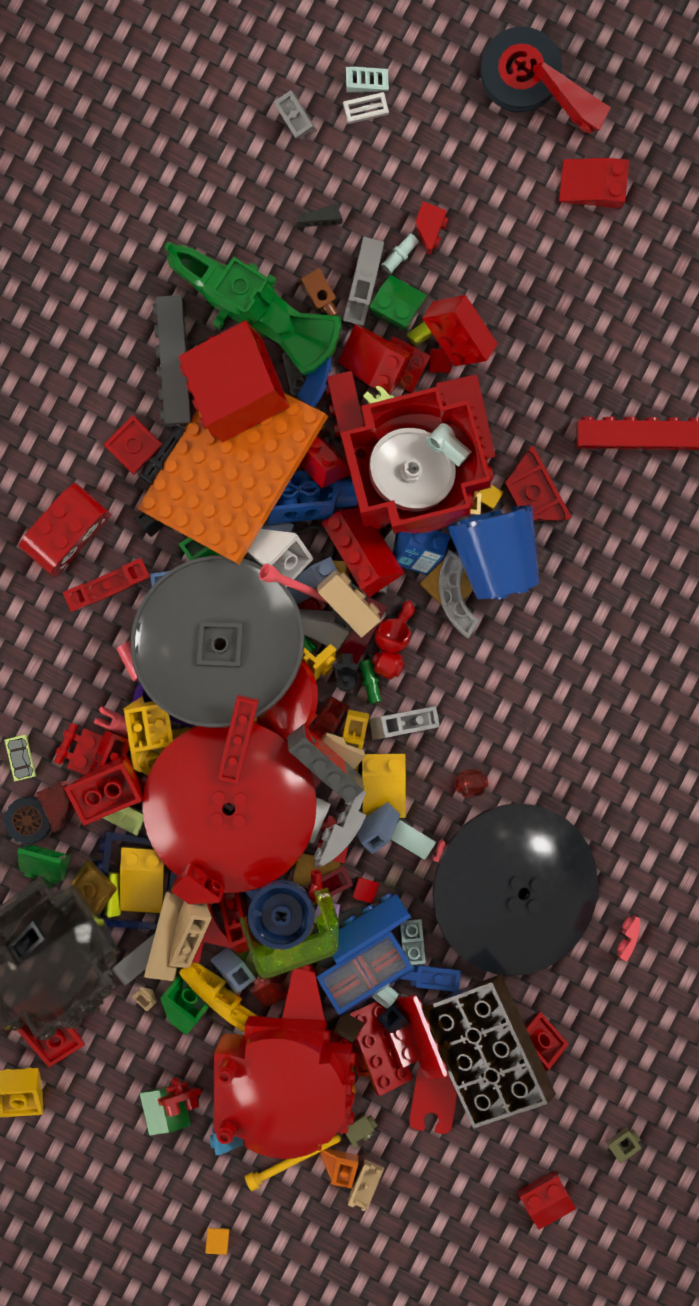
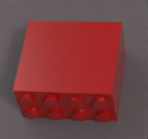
M247 320L178 356L181 365H179L180 371L188 380L186 382L187 389L195 398L192 402L202 416L199 418L201 425L205 430L209 429L212 437H217L222 443L290 408L263 339Z

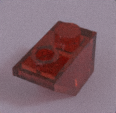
M331 696L311 731L320 739L325 733L334 734L350 707Z
M266 971L257 976L256 980L253 981L254 985L250 989L251 993L266 1008L281 1000L287 994L275 971L270 974Z

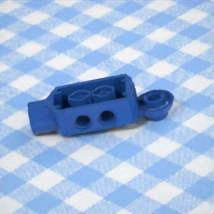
M305 470L295 471L266 522L268 524L328 519L334 514L335 509L356 507L357 498L351 477L343 478L321 488Z

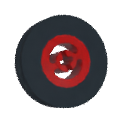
M513 27L496 35L487 45L481 62V83L487 96L499 107L512 112H528L543 106L553 95L536 73L529 81H526V78L530 75L531 65L542 62L559 73L562 72V61L557 46L546 34L530 27ZM516 58L515 63H512L511 75H509L506 71V66L512 59ZM522 67L525 69L521 70L520 72L517 71V69H521Z

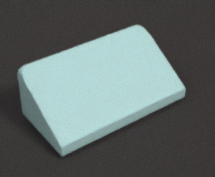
M400 819L391 840L424 860L436 844V841Z

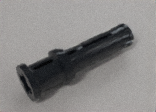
M176 425L154 458L148 459V465L137 476L149 485H153V481L159 471L163 470L165 461L185 433V430Z

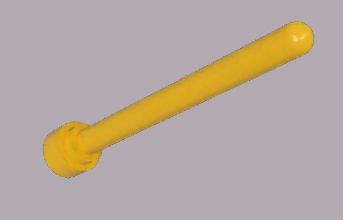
M336 1134L330 1142L323 1144L321 1151L339 1143L341 1136ZM316 1151L299 1158L286 1159L260 1173L251 1172L244 1176L249 1189L254 1191L260 1188L264 1180L321 1151Z

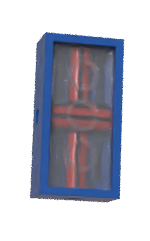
M389 931L316 978L338 1015L342 1016L415 969L394 934Z

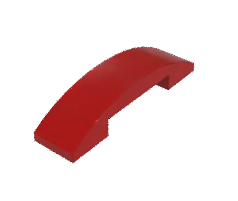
M139 558L88 583L80 584L64 591L63 595L71 612H74L120 593L150 578L142 558Z

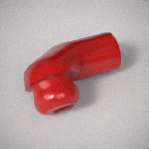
M319 869L311 871V884L307 894L311 902L320 903L323 899L322 874Z

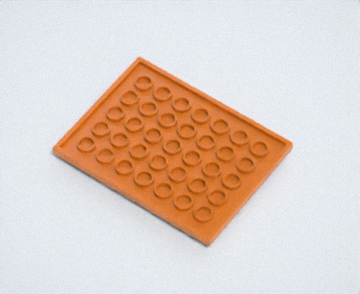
M285 394L290 408L222 443L217 437H212L209 429L205 430L199 420L202 416L200 411L196 410L191 418V423L185 428V433L165 461L163 470L159 471L153 481V485L150 486L137 509L240 565L328 416L324 412Z

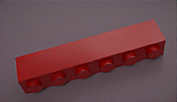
M591 416L581 417V420L576 422V449L699 450V418H688V421H679L677 417L666 418V421H658L657 417H647L645 421H640L636 417H625L624 420H615V417H603V420H594V417Z

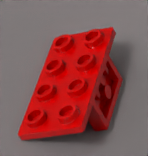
M471 375L437 383L436 387H438L439 394H444L446 405L469 400L470 407H475L477 419L474 422L476 427L480 426L483 447H486L488 459L494 458L495 452L478 376Z
M416 995L397 997L395 1000L397 1008L410 1024L393 1033H389L385 1027L384 1029L399 1067L404 1068L418 1061L426 1080L448 1077L446 1064L439 1055V1047L430 1032V1023L423 1014L421 1001Z
M374 1001L349 1013L364 1023L359 1036L354 1042L349 1041V1044H352V1052L356 1053L355 1068L358 1076H370L376 1095L381 1096L407 1083L413 1077L408 1066L404 1068L399 1067L384 1026L377 1019L387 1009L379 1002Z

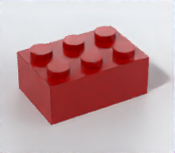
M466 295L433 301L422 317L454 366L485 362L498 345Z

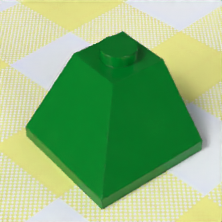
M180 974L160 998L169 1022L185 1035L190 1032L209 1007L192 990Z

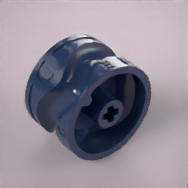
M283 879L275 880L261 887L251 901L248 911L249 926L254 936L265 946L280 950L295 947L303 942L312 929L315 917L314 903L311 902L307 895L308 891L294 881ZM283 911H284V912H285V916H284V917H280L279 912H283Z

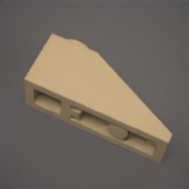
M184 901L177 918L168 962L169 966L190 967L212 919L206 903L188 904Z

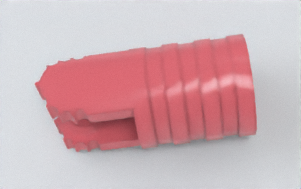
M131 641L116 649L132 680L138 681L132 661Z
M101 706L99 711L103 715L113 718L112 722L109 723L103 719L96 718L94 724L128 738L125 716Z

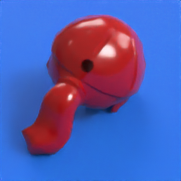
M411 600L402 603V608L398 612L396 619H387L386 621L383 619L378 627H376L375 641L382 651L398 653L403 651L409 644L411 631L405 623L414 614L415 607Z

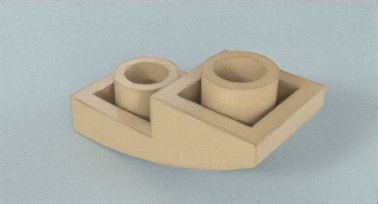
M325 733L321 738L327 746L353 769L365 757L364 750L346 745L345 739Z

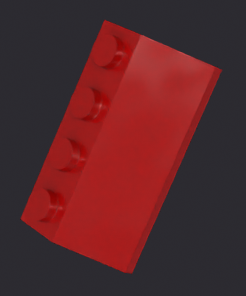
M359 507L338 511L322 522L360 589L368 597H371L405 574L379 530L371 525L363 526Z

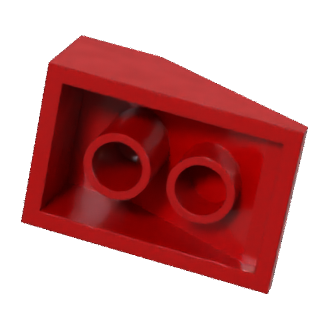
M617 158L564 159L559 202L622 209L626 198L629 160Z
M355 324L338 362L369 386L375 389L376 386H380L390 395L395 391L412 353Z
M127 755L101 766L64 787L83 826L141 802L144 795V789Z
M48 988L43 989L11 1010L12 1025L49 1068L85 1045V1042L63 1007Z

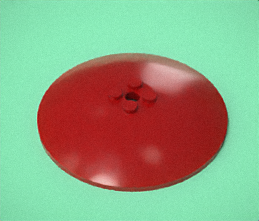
M253 723L239 784L217 780L229 727L208 728L196 726L174 739L159 755L151 768L143 795V818L148 838L162 862L177 876L191 863L195 867L200 868L205 875L218 881L225 888L224 893H239L258 889L285 874L301 857L309 843L316 819V793L312 777L308 768L288 751V741L272 730ZM232 803L235 806V812L231 815L225 814L223 812V805Z

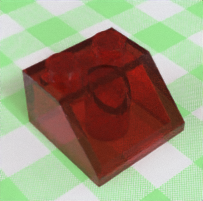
M67 781L56 783L36 793L53 832L65 829L73 808L64 789L65 786L69 785Z

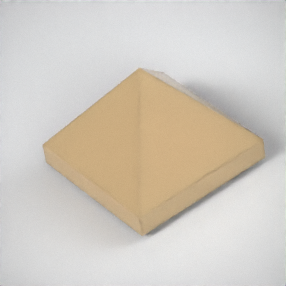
M141 987L132 996L146 1011L157 1002L154 991Z

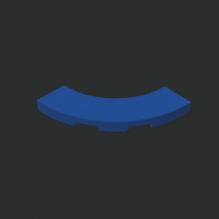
M331 357L313 373L307 374L306 380L297 394L307 405L313 408L319 402L327 385L325 383L328 373L331 372Z

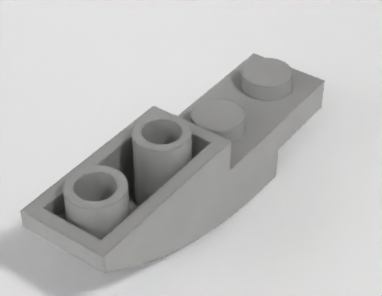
M363 237L343 321L364 326L384 242Z
M365 791L361 792L349 803L345 801L347 807L345 812H341L337 823L339 826L334 824L325 829L322 835V840H324L322 847L318 848L314 855V860H316L314 867L319 868L332 861L356 836L366 817L365 814L359 812L366 794Z

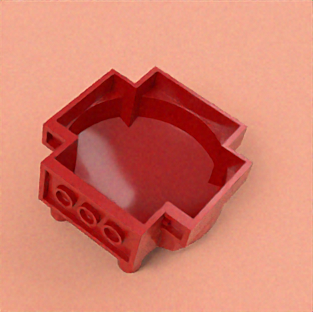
M438 387L362 405L361 410L365 426L340 432L364 527L371 525L373 528L378 529L383 527L386 522H390L393 534L399 532L426 533L435 531L453 523L459 517L471 515L470 507L474 506L473 500L478 491L491 488V480L494 479L491 466L488 467V454L486 447H483L481 428L480 426L476 427L474 422L477 419L475 407H470L469 400L446 405L444 394H439ZM441 423H444L453 429L455 437L471 451V454L459 467L455 464V480L449 494L441 503L428 510L413 512L396 508L395 500L389 502L383 500L374 489L370 480L369 460L374 447L382 437L397 429L416 428L432 433Z
M248 1016L245 1023V1035L223 1033L214 1053V1133H216L217 1140L221 1144H228L232 1142L235 1136L244 1139L245 1147L255 1153L271 1158L292 1159L321 1151L323 1144L330 1142L336 1133L348 1134L349 1126L354 1124L352 1106H354L355 1092H352V1086L355 1084V1073L352 1072V1066H355L356 1053L352 1052V1044L329 1042L330 1031L326 1030L327 1022Z

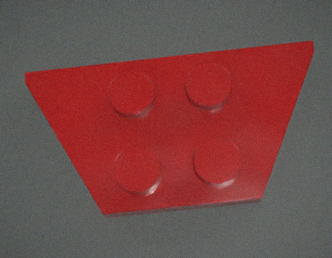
M530 447L505 482V486L516 506L532 505L534 521L572 519L535 447Z

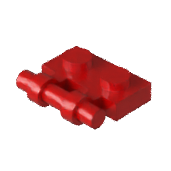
M70 723L68 730L65 729L63 733L65 737L60 748L57 747L55 752L57 755L54 762L62 765L64 758H68L70 762L67 768L87 775L103 736L86 728L83 729L81 735L76 734L78 725ZM72 740L78 742L74 753L68 751Z

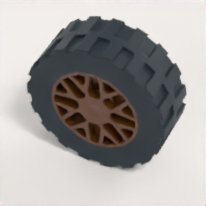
M27 796L13 801L4 814L5 830L14 841L21 842V844L39 842L50 833L51 826H53L51 808L47 806L44 800H40L37 797Z

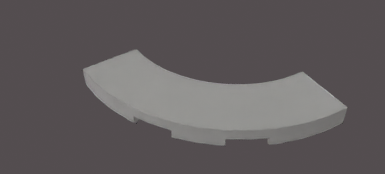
M449 550L444 558L439 575L440 600L445 614L453 626L462 635L469 638L480 620L469 611L463 601L460 582L464 567L460 557Z

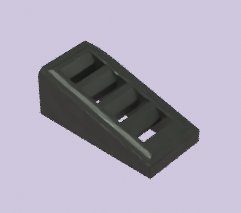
M334 203L299 216L297 224L298 227L342 224V216L338 205Z

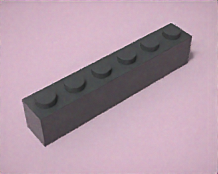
M182 295L156 297V303L153 304V314L157 316L158 324L154 325L155 337H159V345L156 346V357L160 358L161 366L157 367L158 379H162V387L159 388V399L163 400L164 406L163 409H160L161 422L165 421L167 427H174L176 425L187 426L191 423L192 418L190 392L186 386V382H188L187 377H184L180 371L179 365H181L178 357L187 352L184 301Z

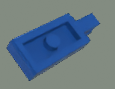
M413 965L415 970L401 978L411 980L410 985L417 988L454 992L459 990L461 970Z

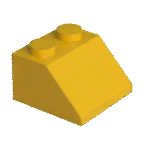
M39 1069L0 1070V1118L43 1115L42 1080Z

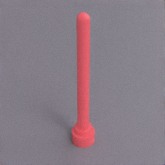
M268 563L262 566L259 573L261 580L267 583L276 581L328 603L318 593L317 589L280 574L275 566Z

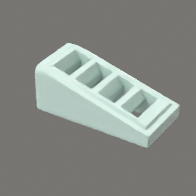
M346 67L347 92L389 91L388 69ZM371 75H374V84H370ZM378 75H382V85H378ZM353 76H357V83H353ZM361 76H365L366 84H361Z

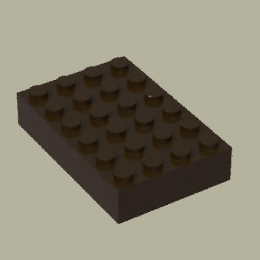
M501 974L435 998L423 1005L422 1011L430 1023V1032L438 1044L439 1055L446 1064L447 1072L473 1129L546 1105L556 1095Z

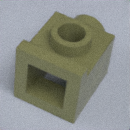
M363 1112L354 1118V1124L349 1126L348 1134L346 1135L353 1147L356 1148L358 1147V1141L361 1139L363 1142L373 1135L374 1128L378 1125L372 1115L368 1117L366 1112Z
M627 1127L611 1139L605 1141L620 1163L642 1149L638 1144L641 1139L634 1129L629 1131ZM624 1139L628 1140L626 1145L620 1144Z

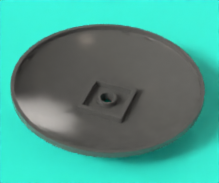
M221 555L197 558L169 571L152 586L144 597L132 626V661L138 680L145 692L169 715L185 723L200 727H230L237 694L259 699L255 718L272 708L292 685L303 658V621L298 606L285 585L276 581L267 583L259 578L262 566L243 559L240 565ZM220 639L225 640L226 647L223 650H216V641Z

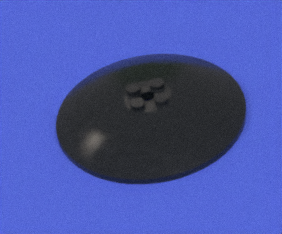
M523 803L497 806L476 815L466 822L445 847L439 859L433 882L435 916L442 934L449 945L464 960L475 967L493 974L505 976L534 973L551 966L566 956L587 930L595 910L598 895V875L595 860L588 843L578 829L556 812L541 806ZM526 888V897L520 899L518 897L519 890Z

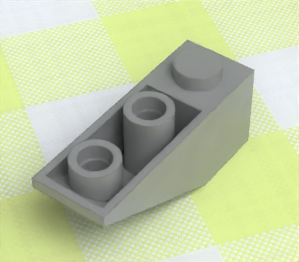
M299 609L303 621L304 635L323 643L326 647L331 644L338 651L349 634L351 626L334 611Z

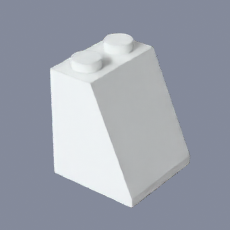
M266 529L259 531L245 555L249 561L260 566L266 563L275 566L280 574L291 579H295L314 559L297 534Z

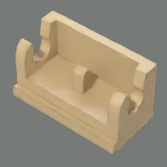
M364 1159L348 1198L349 1206L355 1207L356 1205L361 1207L362 1211H366L384 1167Z

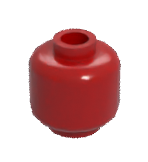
M386 651L376 652L372 663L375 664V673L389 680L395 677L398 678L405 665L401 654L388 653Z

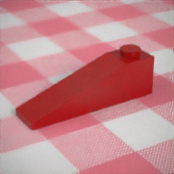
M542 62L534 65L533 71L582 131L591 133L600 130L611 107L546 63Z

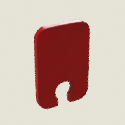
M421 1067L418 1068L410 1113V1125L413 1129L424 1131V1117L428 1113H435L439 1118L438 1124L435 1127V1133L447 1134L451 1131L457 1092L448 1072V1077L444 1079L426 1080Z

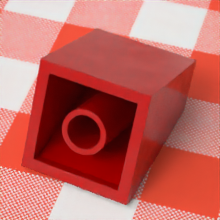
M300 960L299 963H294L282 1017L284 1019L326 1022L319 981L316 978L317 971L311 962Z

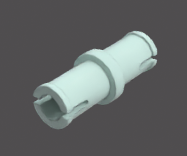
M409 233L399 246L393 248V253L381 264L383 269L392 274L395 268L408 258L407 255L419 244V240Z

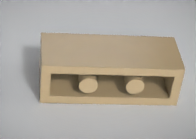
M335 569L317 585V591L362 638L381 621L379 616L380 610L372 602L370 604L367 603L364 599L366 597L365 594L358 587L354 589L349 584L351 580L344 572L340 574Z

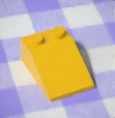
M365 754V757L362 759V779L364 791L366 792L363 799V814L368 817L388 802L399 812V818H406L405 754Z
M122 847L120 911L161 913L165 893L166 865L159 858L154 848Z

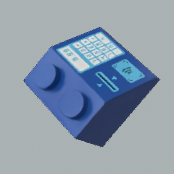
M436 530L426 533L399 532L393 555L402 568L429 575L444 557L450 535Z

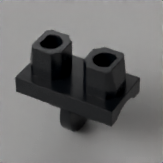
M340 654V663H335V682H337V687L344 692L352 690L355 687V683H357V664H353V654Z

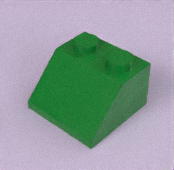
M390 275L372 301L369 312L407 332L427 295Z

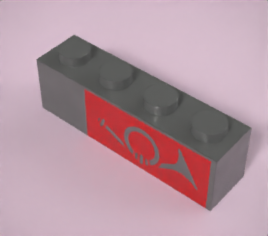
M304 724L287 737L288 751L347 803L364 791L362 776Z

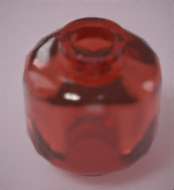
M478 768L462 770L455 778V787L457 792L461 793L465 798L481 796L484 794L485 788L488 787V778Z

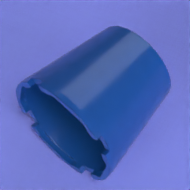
M532 505L512 507V512L503 514L501 510L457 521L455 522L456 525H448L449 533L476 599H504L509 597V594L515 592L516 594L528 592L529 588L539 584Z

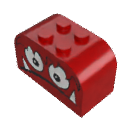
M73 483L62 492L28 530L20 541L19 547L45 571L56 578L112 514L81 486Z

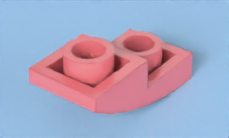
M634 914L624 921L622 933L628 936V939H623L617 948L619 951L617 955L626 962L635 948L640 930V918Z

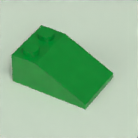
M31 844L18 848L19 871L25 872V876L37 878V876L46 877V882L58 884V881L65 879L71 855Z

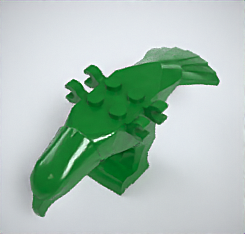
M170 242L165 244L164 249L168 254L169 266L199 293H202L214 308L220 311L212 323L217 329L221 330L228 317L238 322L237 324L247 320L260 336L281 346L303 376L313 373L333 355L342 329L340 316L299 313L275 293L273 287L277 282L276 278L270 274L267 277L259 272V267L253 263L247 265L233 257L228 265H224L185 245H175Z

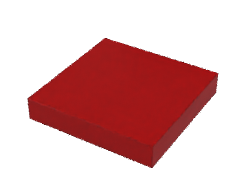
M132 415L103 445L135 475L148 462V459L159 451L163 444Z

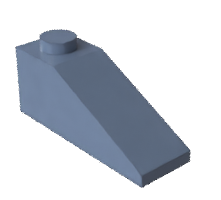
M331 557L310 566L294 580L317 589V585L335 569L337 570ZM288 586L286 587L296 604L311 598L307 594Z

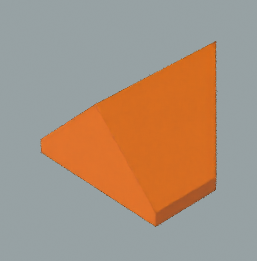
M328 1148L319 1152L330 1176L331 1184L352 1189L358 1167V1155Z

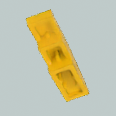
M192 962L189 968H182L179 974L192 990L214 1011L243 1033H245V1023L248 1016H258L240 1005L242 998L225 988L227 981L202 965Z

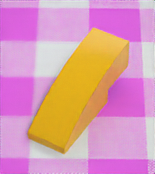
M348 710L343 734L346 745L359 749L363 748L369 719L368 713ZM358 764V766L354 769L356 772H358L359 764Z

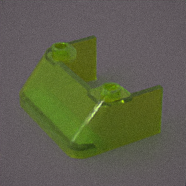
M328 888L314 891L321 911L317 919L319 933L308 936L295 947L280 950L265 946L252 933L248 916L239 918L257 973L261 977L271 978L331 957L337 953L339 948V920Z

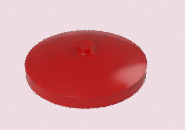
M301 661L296 678L285 695L267 712L257 717V721L260 722L261 726L272 730L286 741H288L287 737L302 724L307 728L310 726L317 709V683L312 670L305 661Z

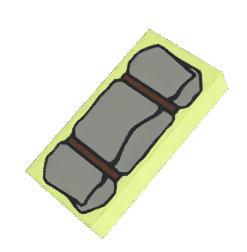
M27 735L6 739L5 744L14 781L35 777L36 773Z

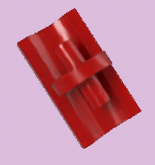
M176 1077L171 1080L172 1086L166 1087L167 1093H174L157 1099L158 1104L164 1106L167 1116L172 1117L180 1114L178 1102L184 1101L186 1110L198 1108V1096L202 1095L200 1088L195 1089L194 1087L183 1090V1088L188 1087L187 1081L180 1082Z

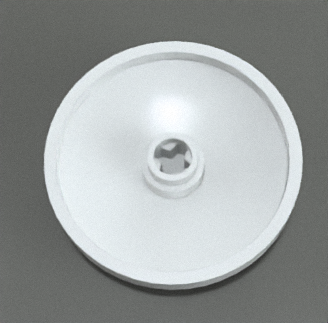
M402 428L386 434L374 447L369 460V476L376 492L386 502L395 500L396 508L405 511H424L437 506L449 494L455 480V463L444 453L431 449L426 441L431 433L421 429Z

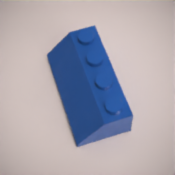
M389 892L380 898L381 903L378 905H368L361 910L363 914L356 918L353 915L343 921L345 926L340 929L334 927L325 933L327 937L323 941L337 964L411 918L396 893L392 895Z

